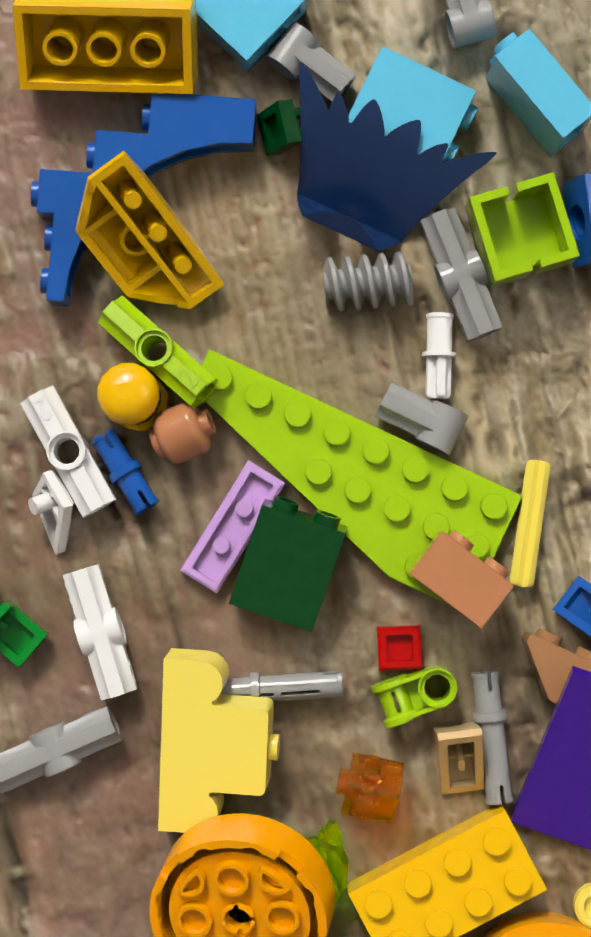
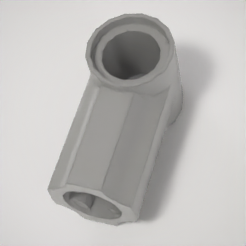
M444 0L447 9L445 11L447 32L454 49L497 37L495 17L488 0Z
M292 22L266 55V59L277 71L293 81L299 80L300 62H302L313 77L323 99L332 104L337 93L342 97L345 95L355 80L356 74L321 48L320 41L309 30L296 22Z
M393 383L390 384L375 415L376 418L415 436L414 439L419 443L447 456H450L468 419L466 414L436 400L430 402Z

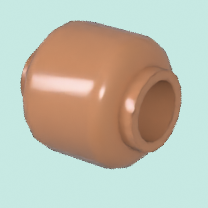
M182 402L155 415L153 426L149 428V437L159 458L162 460L167 458L171 463L177 465L206 454L212 445L211 435L215 434L217 430L214 420L207 409L201 411L198 406L192 408L186 402Z

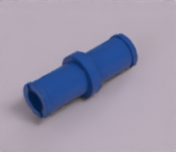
M111 428L105 431L106 436L104 438L100 434L91 441V444L96 448L111 474L108 478L113 485L118 484L133 508L134 514L138 516L145 512L146 506L148 509H151L160 501L139 471L142 466L138 459L133 460L118 437L115 428Z

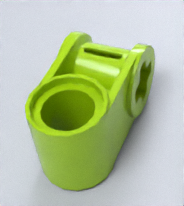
M431 665L408 674L397 675L370 686L372 693L377 694L386 717L383 721L385 728L407 723L423 714L445 707L452 703L457 693L455 677L449 669L441 665ZM433 675L444 676L449 681V689L441 697H432L424 689L425 682ZM392 692L395 693L401 709H397L391 694Z

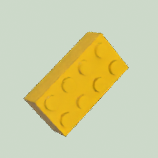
M15 0L12 4L20 90L193 94L198 78L196 0Z
M501 804L494 805L347 883L348 895L370 937H459L547 890L506 810Z

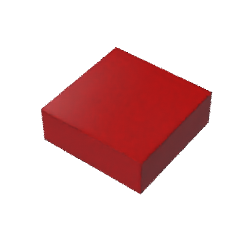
M420 625L376 627L379 671L422 669Z

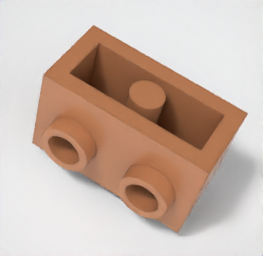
M453 530L449 536L445 532L439 531L409 570L408 574L482 629L514 587L513 584L505 579L510 572L491 557H488L483 562L473 555L470 551L475 545L457 531Z

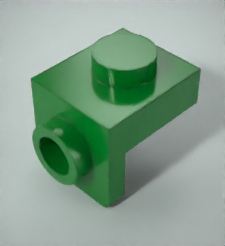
M8 600L0 605V652L20 668L47 638L49 633L15 603Z

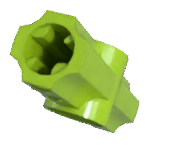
M123 295L111 301L102 311L98 324L190 407L196 408L199 404L204 403L213 393L216 384L219 382L218 379ZM159 343H166L167 350L164 357L160 360L150 361L149 354L152 347Z

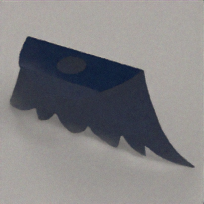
M300 62L299 85L302 142L300 145L297 202L300 212L305 218L376 251L389 249L401 243L410 231L442 199L497 154L496 152H484L441 162L449 146L447 143L435 145L418 155L421 121L407 122L391 131L387 136H384L383 117L375 99L368 102L355 119L349 123L347 108L342 96L337 93L328 110L313 77L305 65Z

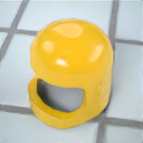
M120 363L111 367L101 377L97 387V400L102 412L114 423L138 432H146L153 426L155 415L147 422L140 425L135 424L145 421L155 411L159 402V389L161 392V403L157 413L169 408L170 395L163 383L151 371L136 363Z

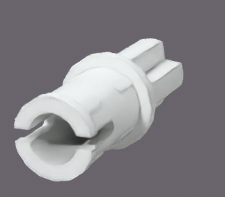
M432 312L426 314V351L422 352V357L426 358L425 395L430 399L443 400L448 399L451 395L452 359L456 358V353L452 352L454 314Z

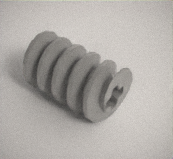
M401 252L394 254L391 265H389L384 253L377 255L374 266L371 265L366 254L361 255L356 268H354L349 256L343 257L340 269L336 268L331 257L325 259L323 280L326 312L330 300H334L339 312H342L345 309L347 299L350 298L356 310H361L365 297H369L373 308L378 309L382 296H386L391 308L396 307L398 297L403 294L408 306H413L410 262L406 263Z

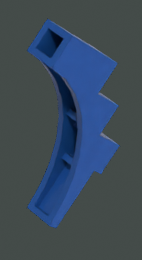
M152 93L151 104H144L142 111V130H147L148 134L96 130L95 143L89 142L87 146L86 166L89 169H93L92 173H94L122 151H125L143 170L146 176L150 178L157 172L188 159L216 153L254 152L257 117L256 100L194 94ZM40 169L39 181L32 182L31 206L37 207L36 212L43 220H53V225H46L44 234L45 251H50L49 268H42L40 278L41 294H46V300L52 306L69 307L75 274L86 249V245L76 234L75 228L87 177L92 173Z

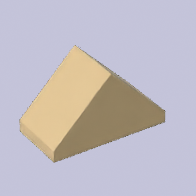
M476 722L432 727L441 795L484 790L483 734L481 727Z

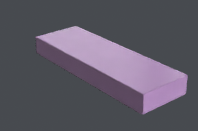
M248 460L180 571L215 593H218L250 541L264 500L273 501L274 496H278L285 482Z

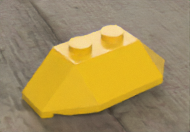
M122 151L87 177L75 231L127 297L160 304L177 305L179 308L190 310L225 285L192 235L143 170L125 151Z

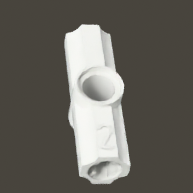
M52 385L40 390L21 402L22 408L46 450L48 460L59 473L82 517L85 518L116 501V497L90 452L89 444L81 436L55 386ZM74 440L78 444L79 455L74 462L64 464L59 459L58 449L64 441Z
M100 564L63 575L64 584L76 617L73 621L76 637L85 657L88 656L100 699L105 700L136 690L138 688L125 648V644H127L125 629L117 608L112 606Z

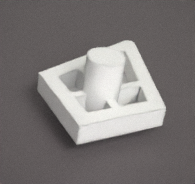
M50 470L42 474L32 494L33 497L28 500V506L32 514H40L53 551L57 555L66 550L74 502L61 479Z

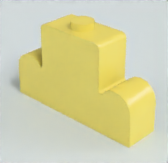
M171 648L164 658L158 831L185 833L194 825L206 819L219 816L224 804L223 793L263 795L271 777V760L278 761L280 734H273V700L268 697L220 694L228 681L229 669L224 658L216 652Z

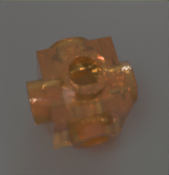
M353 752L349 769L340 768L335 794L343 795L341 813L355 816L362 820H375L392 824L400 800L404 763L380 758L376 755Z

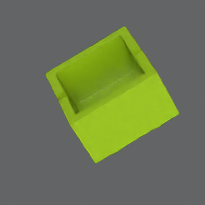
M554 172L518 182L511 192H509L508 186L469 197L465 205L476 246L488 277L489 288L527 278L533 270L534 274L537 275L570 265L580 256ZM510 195L512 201L506 202L507 198Z

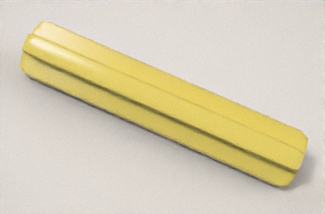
M529 460L526 463L510 574V583L514 586L530 588L534 585L551 467L550 463L546 461Z

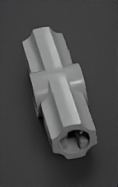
M455 207L438 211L422 219L420 225L436 263L434 264V270L439 286L446 300H450L466 341L477 340L502 329L503 326L487 289L488 277L478 252L475 249H471L465 229Z
M109 705L87 713L67 724L63 721L29 736L30 740L1 752L0 792L1 794L6 791L9 792L43 775L50 777L82 762L81 758L122 741L123 737L119 724Z

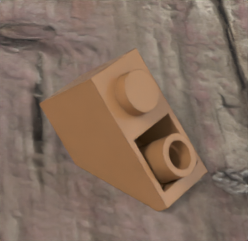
M540 628L536 635L524 632L521 640L542 695L557 704L572 666L591 672V651L578 646L574 654L560 647L562 638Z

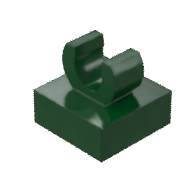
M292 99L276 101L257 114L267 156L281 155L302 142L301 131L297 121L301 118V111L299 107L294 108Z

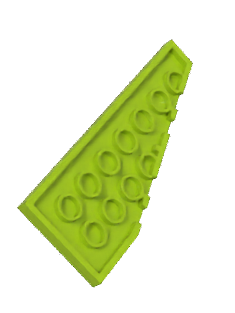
M208 350L202 366L217 378L219 382L205 402L318 510L340 517L339 524L347 526L345 536L388 577L446 603L408 574L409 570L439 531L445 532L448 536L453 530L460 533L475 545L470 552L483 562L488 557L494 558L522 495L215 351Z

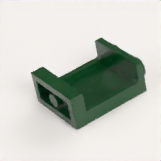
M274 496L273 501L265 499L261 506L229 604L312 632L346 535L347 526L339 524L341 518L332 513L316 510L315 515L298 510L299 503L291 499Z

